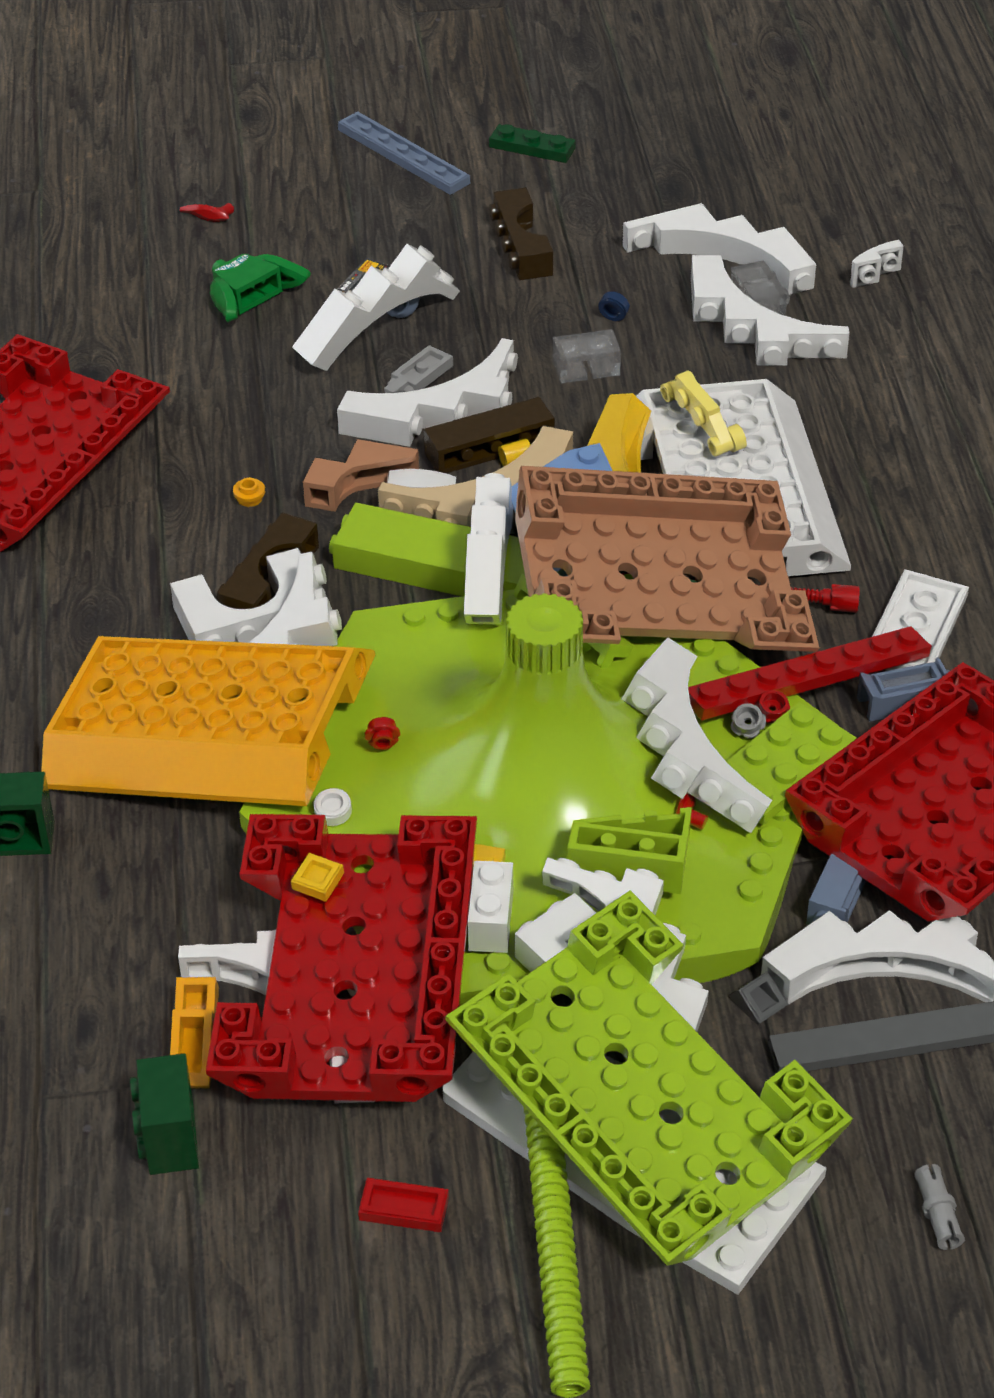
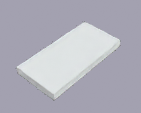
M904 570L873 636L912 626L932 647L929 657L885 670L890 671L935 662L937 657L940 658L966 601L969 587Z

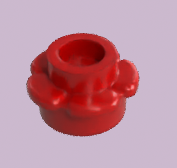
M776 690L766 691L762 694L760 701L755 703L762 714L765 715L766 723L775 722L790 709L788 698L782 692Z
M378 717L368 723L364 738L370 746L378 750H387L398 742V737L401 733L393 719Z

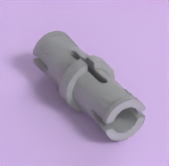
M932 1164L933 1174L931 1175L929 1166L924 1165L915 1172V1179L918 1182L924 1200L922 1206L924 1216L931 1220L938 1247L947 1250L946 1240L948 1239L950 1248L955 1249L965 1241L955 1215V1208L957 1207L955 1199L947 1192L941 1175V1168L936 1164Z

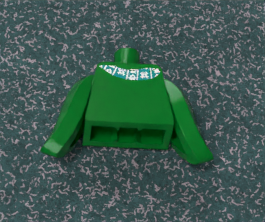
M241 254L227 262L219 259L212 267L213 281L210 285V296L216 308L224 315L226 321L230 323L238 319V314L240 315L283 292L282 289L301 285L310 278L311 272L298 264L270 254L255 257L249 254Z

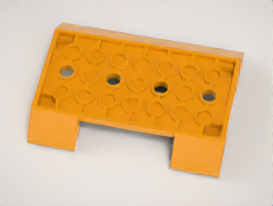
M98 636L44 731L41 772L45 771L48 789L307 806L331 754L324 736L327 724L337 703L354 704L376 655L375 651L356 647Z

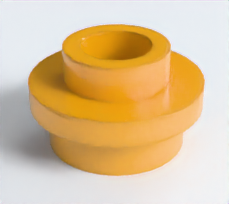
M244 478L233 486V495L242 506H256L261 503L265 495V485L258 479Z

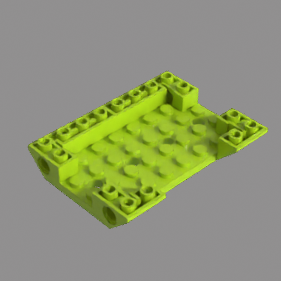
M629 890L572 929L567 948L519 981L508 973L449 1013L445 1020L660 1259L669 1266L695 1258L810 1168L849 1126L853 1118L796 1060H793L765 1082L760 1097L738 1076L652 986L681 952L684 945ZM556 994H564L572 1000V1004L567 1007H560L553 1003L551 997ZM609 1051L620 1052L624 1055L626 1062L619 1065L612 1064L607 1061L604 1054ZM665 1109L673 1110L679 1114L681 1121L676 1124L666 1123L661 1119L659 1112ZM721 1169L730 1170L735 1174L737 1182L731 1185L723 1184L717 1179L715 1172Z

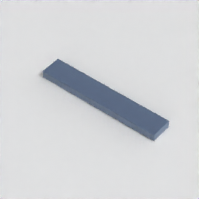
M358 111L338 122V130L450 195L470 184L469 174Z

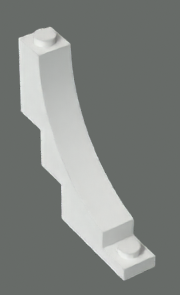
M702 203L623 222V248L627 253L654 246L659 254L721 255L724 260L738 263L761 273L777 284L787 295L814 288L816 263L785 227L757 233L743 215L716 221Z

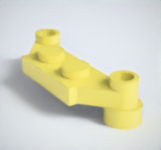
M687 370L675 376L674 380L660 385L663 399L667 403L676 400L681 408H685L691 414L694 423L697 426H701L710 436L707 444L714 457L728 451L734 453L746 448L747 441L742 428L738 424L726 427L720 413V407L700 386L691 371Z

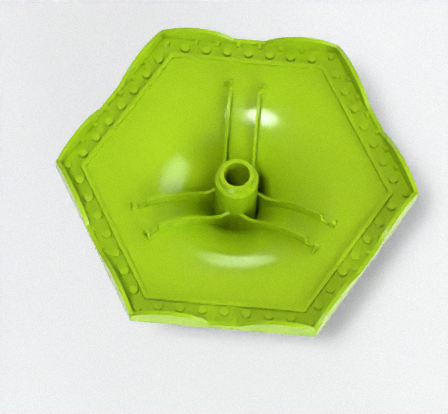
M631 574L624 575L626 579H633ZM514 590L503 591L501 625L466 624L464 617L465 596L353 611L337 639L338 645H335V647L372 649L376 655L354 704L337 703L327 724L324 736L331 754L308 805L293 806L245 802L239 811L241 827L247 834L250 814L315 815L314 800L316 796L326 789L337 788L349 795L352 813L343 824L327 826L329 834H399L401 815L477 816L475 844L504 848L506 854L504 862H513V902L508 953L469 951L467 924L460 1006L508 973L517 981L530 973L515 958V933L524 923L534 921L546 913L552 904L557 901H563L572 895L543 885L542 870L547 857L554 860L559 858L567 859V848L573 820L621 815L622 820L644 818V813L650 811H657L658 816L676 814L681 799L651 779L664 756L636 738L648 716L622 700L637 671L667 637L623 636L634 645L629 656L614 657L609 667L601 668L597 665L600 655L598 651L591 646L587 652L583 653L582 612L579 611L577 605L573 604V601H568L563 596L558 597L557 594H532L531 597L527 595L520 601L513 596ZM670 638L698 656L690 669L688 687L760 668L724 640ZM797 694L787 696L790 709L800 701L833 722ZM733 712L702 721L695 714L697 722L706 737L725 761L754 739L745 738L744 735H736L732 731L731 722L733 720L731 715ZM378 717L393 719L401 733L398 737V742L387 750H378L370 746L364 738L368 723ZM745 720V724L751 723V720ZM766 723L765 728L763 730H760V733L764 731L767 727H769L772 723ZM696 798V806L693 810L707 815V823L703 830L690 825L681 894L663 892L655 915L662 923L673 925L681 931L680 933L686 935L685 949L674 979L680 981L681 978H688L699 983L709 982L740 972L761 959L773 932L788 884L792 864L804 833L789 804L766 824L762 825L758 822L752 833H749ZM366 864L360 865L356 867L354 871L357 873H366L372 868V866ZM588 904L596 913L599 912L593 906ZM352 926L357 934H360L365 929L362 926Z

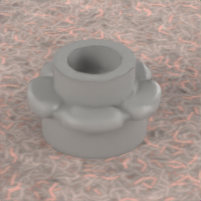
M742 704L731 715L733 720L731 722L732 731L736 735H744L745 738L758 736L760 730H763L766 726L765 715L753 704ZM749 719L751 723L745 724V720Z

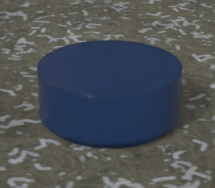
M611 291L606 292L602 296L598 308L605 318L612 321H621L628 313L630 305L622 294Z

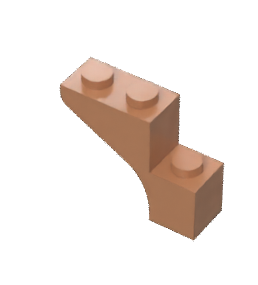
M357 439L346 463L315 458L303 481L305 507L336 512L339 504L350 494L361 490L378 488L382 482L387 483V475L390 470L419 469L418 449Z

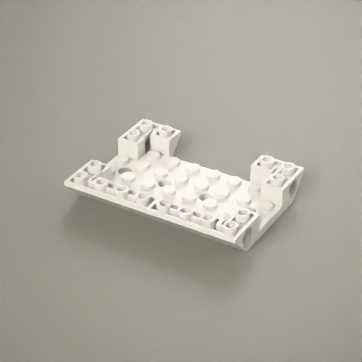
M768 379L700 385L720 407V413L726 427L738 424L742 428L747 441L746 448L734 453L728 451L714 457L707 444L710 436L701 426H697L694 423L691 414L685 408H681L676 400L667 403L662 397L660 388L642 390L636 396L651 410L644 431L641 460L653 459L654 440L663 474L778 481L791 531V536L782 550L787 575L800 576L851 570V564L794 399ZM684 574V576L688 577L689 579H696L694 576L690 574Z

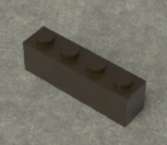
M540 397L528 399L425 428L424 453L437 472L450 473L499 459V446L522 439H528L530 444H532L542 426L555 428V418Z

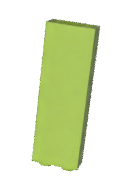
M355 502L350 513L344 515L338 534L332 536L329 552L333 554L335 569L465 596L467 534H471V527ZM509 535L503 591L514 590L521 574L525 573L519 538Z

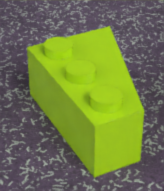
M692 807L680 808V814L658 816L657 811H650L644 813V818L622 820L621 815L573 820L567 848V859L577 863L581 869L593 873L596 870L608 872L620 882H622L626 868L634 871L646 869L655 873L659 877L658 879L664 880L663 892L681 894L689 843Z

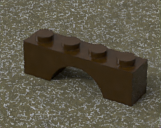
M527 187L493 192V203L489 204L490 217L492 221H496V232L498 237H502L504 253H509L510 269H515L519 281L553 276V249L547 235L526 231L533 227V202Z
M282 512L276 521L268 526L266 533L260 541L252 546L245 560L236 566L229 580L220 586L217 592V601L233 609H252L271 600L270 584L266 581L268 577L266 556L298 548L301 554L312 552L314 555L319 548L317 523Z

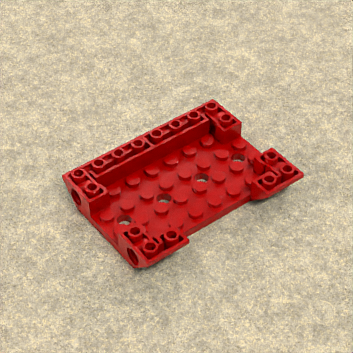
M19 334L0 349V393L5 398L0 404V552L23 538L170 393V387L119 369L104 383L70 371L67 351Z
M964 662L818 766L785 792V797L809 843L830 856L832 853L858 870L860 877L927 921L967 915L994 892V680ZM973 787H980L983 789L976 790ZM930 821H938L941 823L933 824ZM891 855L897 858L887 859L884 856Z
M250 814L240 868V878L281 901L263 1017L261 1021L257 1003L217 1002L205 1070L207 1076L253 1099L416 1102L450 1082L453 1078L457 1032L445 1019L449 1013L460 1006L477 816L401 815L399 834H329L325 815ZM308 853L343 865L344 874L327 901L292 889L291 880ZM366 864L372 866V868L366 873H357L354 871V869L360 865ZM352 926H362L365 928L357 935L345 933ZM346 989L357 992L352 998L347 1000L336 997L339 992ZM335 1056L348 1058L347 1062L339 1067H332L327 1064Z

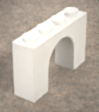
M295 548L266 556L268 581L275 596L269 602L256 608L233 609L222 605L212 595L202 574L170 583L173 608L188 639L249 643L278 614L289 596L297 575L299 554H301L299 549Z

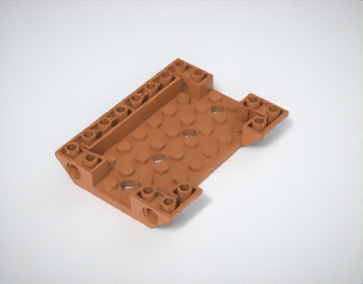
M521 465L515 521L529 597L532 594L542 595V593H547V595L557 594L558 597L563 596L566 597V600L573 601V604L577 605L579 611L582 612L583 643L619 644L621 641L620 636L734 640L750 649L818 651L819 644L806 592L803 590H791L782 550L791 536V531L778 481ZM553 568L563 569L568 576H560ZM619 571L630 573L633 579H626ZM684 574H690L694 576L698 582H691V580L688 577L684 576ZM748 577L756 578L760 581L761 585H755Z

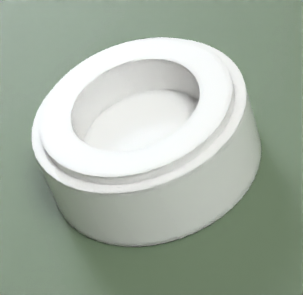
M330 788L320 792L314 800L315 815H325L327 826L343 824L352 813L349 795L337 788Z

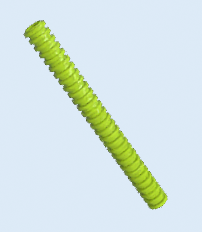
M523 1108L526 1115L524 1121L527 1126L526 1136L528 1137L527 1147L530 1160L529 1170L531 1171L532 1203L535 1207L533 1213L536 1219L537 1252L540 1255L538 1264L541 1267L539 1275L542 1279L543 1314L546 1317L544 1320V1326L547 1329L545 1337L549 1342L547 1344V1352L550 1355L548 1357V1365L551 1368L549 1377L552 1380L550 1388L552 1393L557 1396L573 1398L586 1393L590 1389V1381L587 1378L589 1375V1368L586 1365L588 1358L584 1352L586 1350V1342L583 1339L585 1330L582 1327L584 1322L583 1316L580 1314L582 1312V1304L580 1303L581 1293L578 1289L577 1256L574 1253L576 1247L573 1241L572 1210L569 1205L567 1163L564 1158L565 1152L532 1115Z

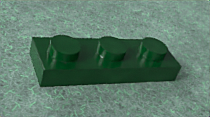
M498 124L489 137V148L567 163L576 145V139L566 138L563 135L541 133L537 130L516 128L509 124Z

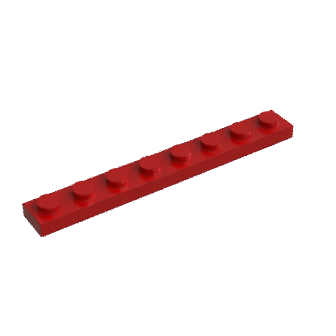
M910 626L688 687L690 704L694 713L702 721L734 712L742 704L755 705L756 702L760 701L762 694L769 690L780 691L787 697L859 677L860 673L869 674L929 657L932 645Z

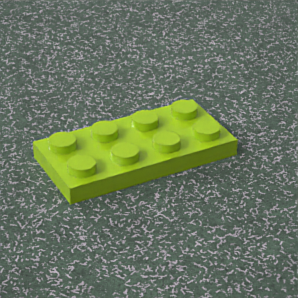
M799 701L726 762L748 783L772 799V802L759 821L760 824L764 825L789 804L785 797V792L788 788L852 743L857 737Z

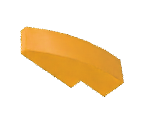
M176 977L170 1055L186 1053L191 1088H210L211 1077L207 1076L205 1070L219 997V986L216 977Z

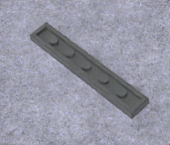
M994 1001L770 1035L768 1045L778 1073L793 1060H796L806 1071L992 1043L994 1042Z

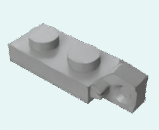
M430 345L391 373V380L384 387L385 393L424 389L453 366V356Z

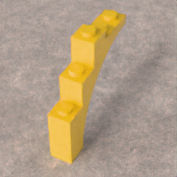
M633 393L611 394L587 446L600 443L612 471L641 473V446L651 410Z

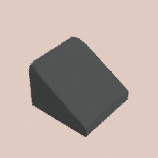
M768 971L729 995L732 1002L757 1025L789 1005Z

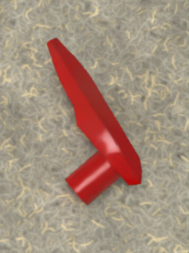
M230 203L221 207L194 204L180 207L179 211L195 215L203 220L219 222L229 219V215L234 212V207Z
M687 792L684 798L680 799L676 814H680V808L692 807L690 825L703 830L708 816L693 810L696 806V797Z

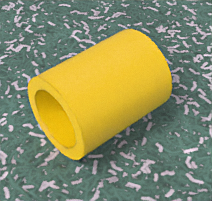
M522 439L498 447L499 458L503 466L517 459L530 447L531 444L528 439Z

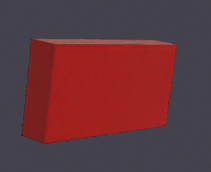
M367 1178L358 1211L359 1221L441 1232L449 1200V1189Z

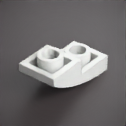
M899 240L890 241L873 247L857 256L852 261L850 286L854 288L878 283L880 274L901 270L903 244Z
M397 469L389 471L387 483L411 488H428L456 484V477L432 470Z

